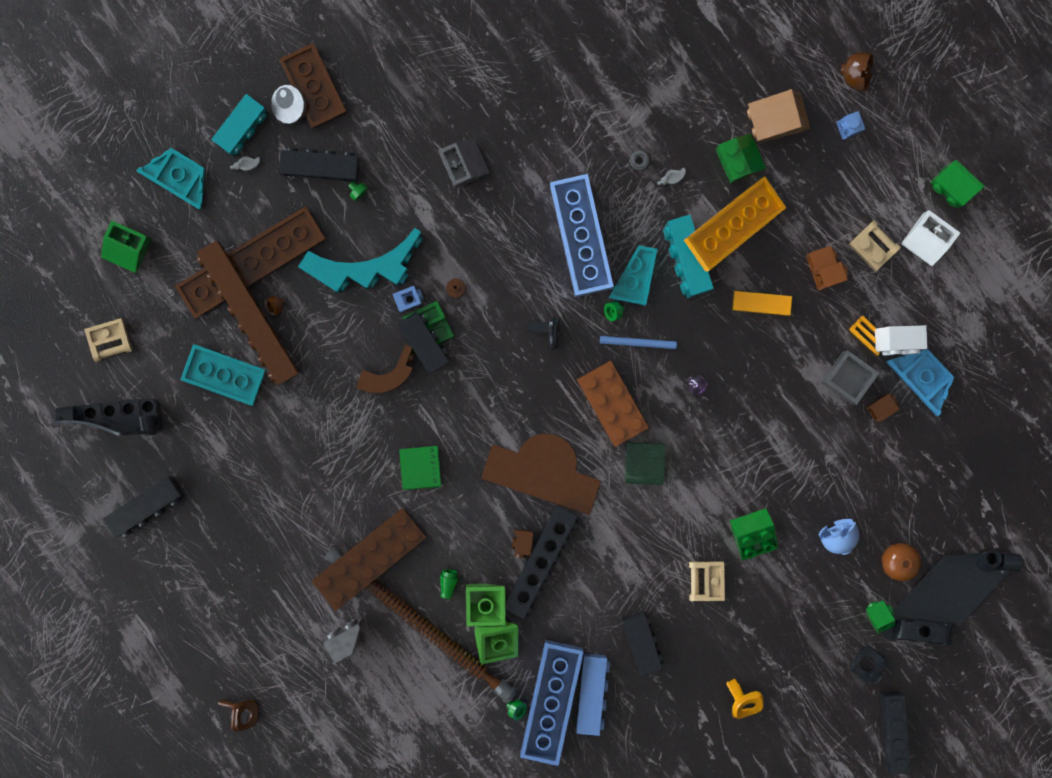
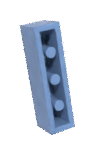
M583 653L576 734L600 736V730H604V719H601L602 711L606 710V699H603L604 692L608 691V680H605V675L610 670V661H607L606 655Z

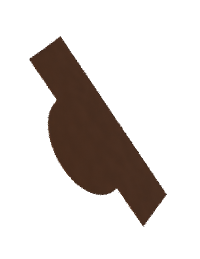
M539 434L529 438L523 443L518 453L492 444L481 477L483 480L590 515L601 480L575 472L577 460L574 450L567 441L553 434Z

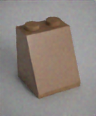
M791 89L748 104L747 114L753 122L754 128H752V133L757 141L765 142L810 130L803 98L798 91Z

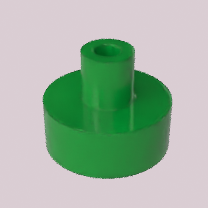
M353 181L348 186L352 190L350 197L355 202L368 190V187L363 182L357 185Z
M616 301L605 304L604 314L609 321L621 319L624 312L623 305Z
M521 700L510 701L506 706L508 708V716L515 721L521 719L527 709V705Z

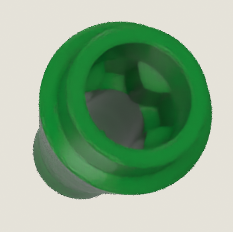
M443 569L440 574V597L444 599L452 598L459 579L457 571Z

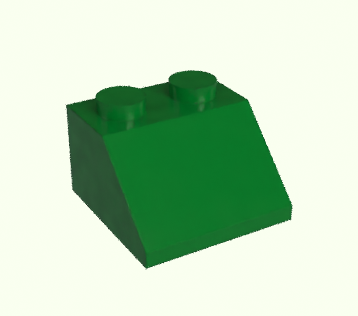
M751 134L736 137L718 145L716 148L730 184L766 169Z
M957 160L946 165L930 182L935 192L943 194L947 198L948 204L957 208L965 205L984 187Z

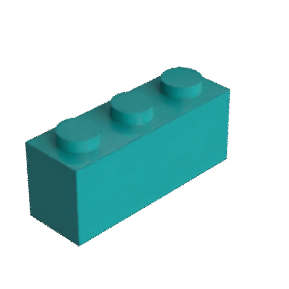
M246 94L211 140L230 155L239 154L244 147L243 143L254 135V129L258 124L264 122L268 111Z

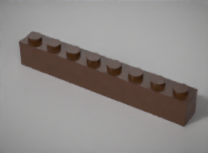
M216 240L197 251V261L202 268L206 267L208 270V279L219 288L217 293L223 301H227L229 313L232 317L236 316L239 323L237 325L243 334L246 333L249 337L248 344L252 350H257L260 355L258 360L263 367L266 366L268 368L270 380L280 385L298 374L299 370L220 241Z

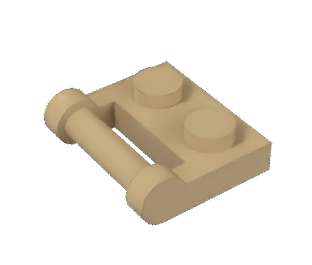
M875 220L848 245L874 271H877L901 247L898 243L895 244L877 226L878 223ZM871 231L890 249L888 252L885 253L868 235Z
M122 318L84 329L95 362L122 352L129 353L133 351ZM122 340L123 345L102 351L98 350L97 346Z
M689 562V568H691V594H689V600L725 601L724 562ZM699 568H704V594H699Z

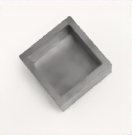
M847 350L842 352L821 383L851 405H857L879 372Z

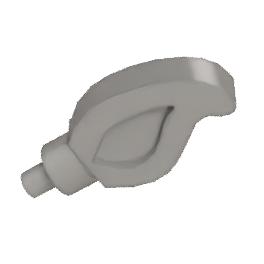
M242 157L238 162L230 166V169L251 171L260 164V158Z
M682 168L681 171L669 170L661 178V181L657 182L658 186L661 184L672 185L678 183L686 173L685 168Z

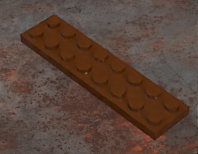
M305 206L228 253V256L247 287H250L322 243L326 238ZM206 267L175 285L194 319L201 317L226 301H223L218 295L217 291L219 288L215 283L212 284L208 279L207 274L209 272Z

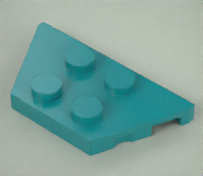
M170 148L160 157L152 159L149 164L137 169V172L197 209H202L205 180L204 167Z

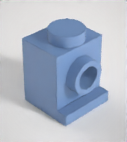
M859 111L844 116L840 121L836 122L842 140L860 134L865 130Z
M415 286L393 294L400 313L422 305L421 300L424 299L420 288L416 290ZM408 296L413 297V301L411 303H408L406 301Z

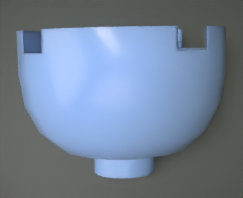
M841 519L834 522L836 524L834 527L828 529V526H825L820 531L819 537L829 552L847 555L858 544L860 534L856 523H853L852 519Z

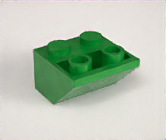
M111 220L103 238L101 258L137 273L152 238Z
M766 508L730 520L732 533L742 561L778 549L774 524Z

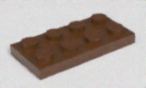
M314 43L279 59L290 84L300 88L303 91L304 97H306L307 111L305 115L312 129L347 113Z

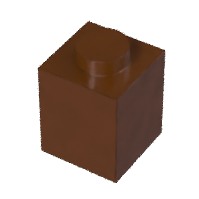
M889 393L883 394L866 406L875 422H881L900 410L897 406L899 404L897 399L893 395L890 396Z

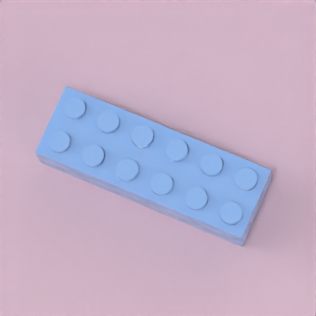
M588 174L550 182V190L575 297L613 289L614 286Z

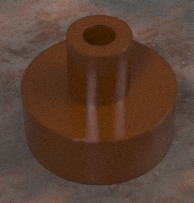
M451 279L446 285V291L449 296L459 298L465 293V284L460 279Z
M271 296L265 299L264 305L271 316H276L282 313V306L285 305V301L282 298L278 299L276 296Z

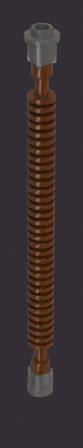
M334 545L325 558L334 563L344 553ZM377 579L367 586L369 587V593L373 590L371 595L377 594L375 596L376 599L380 596V602L384 599V605L388 602V608L393 606L390 609L391 611L396 609L395 614L400 612L398 616L404 615L403 620L408 618L406 622L409 623L411 621L410 626L415 624V630L419 627V633L423 630L422 635L427 634L425 638L431 637L430 642L435 640L434 645L439 643L438 648L443 646L442 651L447 649L445 654L450 652V658L454 655V661L457 658L458 664L462 661L460 666L466 665L464 669L470 668L469 673L474 671L472 673L473 676L478 674L476 676L477 679L482 677L487 681L488 685L494 689L493 692L502 698L503 702H506V700L510 702L516 695L514 691L515 686H510L503 679L500 680L496 676L490 675L486 671V666L482 668L483 664L480 663L478 665L480 662L478 659L474 662L476 659L474 656L470 659L472 656L470 653L466 656L468 651L462 652L464 650L463 647L459 650V644L456 647L454 646L456 644L455 641L451 644L450 642L453 639L449 638V640H446L449 637L448 635L443 637L445 633L439 634L440 629L435 631L436 626L431 628L433 624L430 623L428 625L429 620L424 622V616L420 619V613L417 616L415 615L417 613L416 610L412 613L411 611L414 608L408 609L409 604L404 606L405 601L401 604V598L397 601V595L392 597L394 592L389 594V588L385 591L386 586L384 585L381 588V582L377 585Z

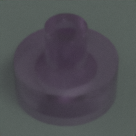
M700 375L696 377L691 376L687 381L689 383L688 390L695 396L702 394L708 385V381Z

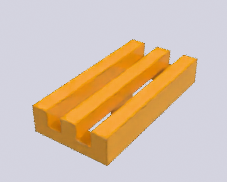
M861 316L849 328V331L875 356H878L880 352H876V349L855 330L858 327L876 344V338L860 323L863 322L874 334L876 328L864 316Z

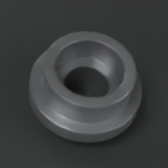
M636 151L630 157V164L636 170L645 169L649 163V157L643 151ZM636 158H641L643 162L641 164L636 163Z

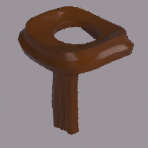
M223 699L218 702V705L233 708L231 717V729L233 731L246 730L256 725L258 706L254 700L234 703ZM248 709L250 711V718L247 723L242 724L240 720L241 713Z

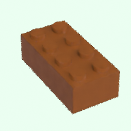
M611 361L577 379L578 384L614 447L649 428Z

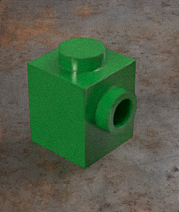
M875 601L868 605L866 615L877 634L895 626V619L893 617L895 614L889 604L886 605L884 601L879 603Z

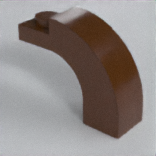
M408 345L404 346L397 366L388 374L376 375L362 370L356 388L371 393H386L399 388L409 379L414 368L407 366L408 362L412 363L415 352H413V348Z

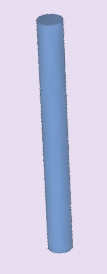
M600 336V344L676 349L677 342Z

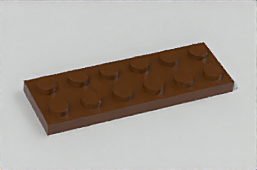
M402 508L311 582L336 612L425 540L426 536Z

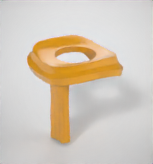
M735 679L727 682L726 685L735 699L732 707L733 717L741 719L762 710L764 701L761 692L754 691L743 695L741 687ZM747 704H755L754 707L742 709Z

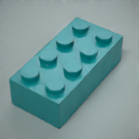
M691 215L668 221L663 230L665 240H669L671 245L668 248L671 259L675 258L676 266H674L676 275L681 277L682 284H680L681 292L687 296V299L714 289L709 272H705L684 241L685 238L695 231Z

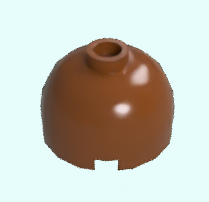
M906 543L890 545L881 557L883 571L888 577L896 581L911 580L919 574L922 560L920 554L913 546Z

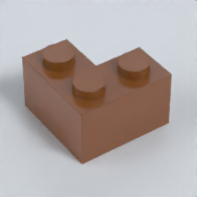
M831 246L806 255L818 291L848 280V270L845 265H842V262L837 263V253Z

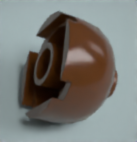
M854 53L848 58L846 63L842 64L841 75H844V81L847 86L858 91L868 90L872 76L870 71L871 67H873V53Z

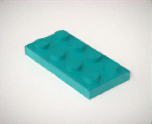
M193 344L180 380L254 406L266 370Z

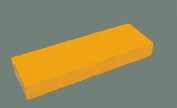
M734 291L732 310L790 316L792 296Z

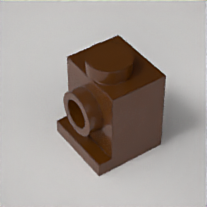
M514 529V534H517V538L513 537L512 549H516L515 557L526 558V555H531L533 531Z

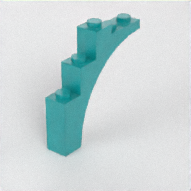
M414 228L409 236L395 249L369 261L356 263L335 262L321 258L308 251L298 267L338 293L341 290L345 291L349 285V278L368 290L370 287L374 288L379 280L377 277L379 274L399 286L409 276L407 274L408 269L402 265L410 261L413 255L411 251L414 247L418 248L423 240L421 237L422 232Z

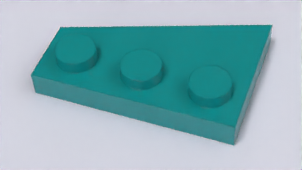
M640 245L637 247L609 299L646 306L657 249Z

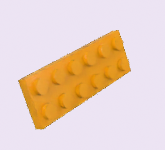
M763 177L685 238L684 241L705 272H707L786 209V206L767 178Z

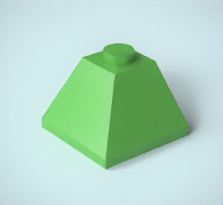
M485 583L466 584L467 626L505 625V586Z
M505 621V625L475 626V639L481 664L518 657V626L516 624Z

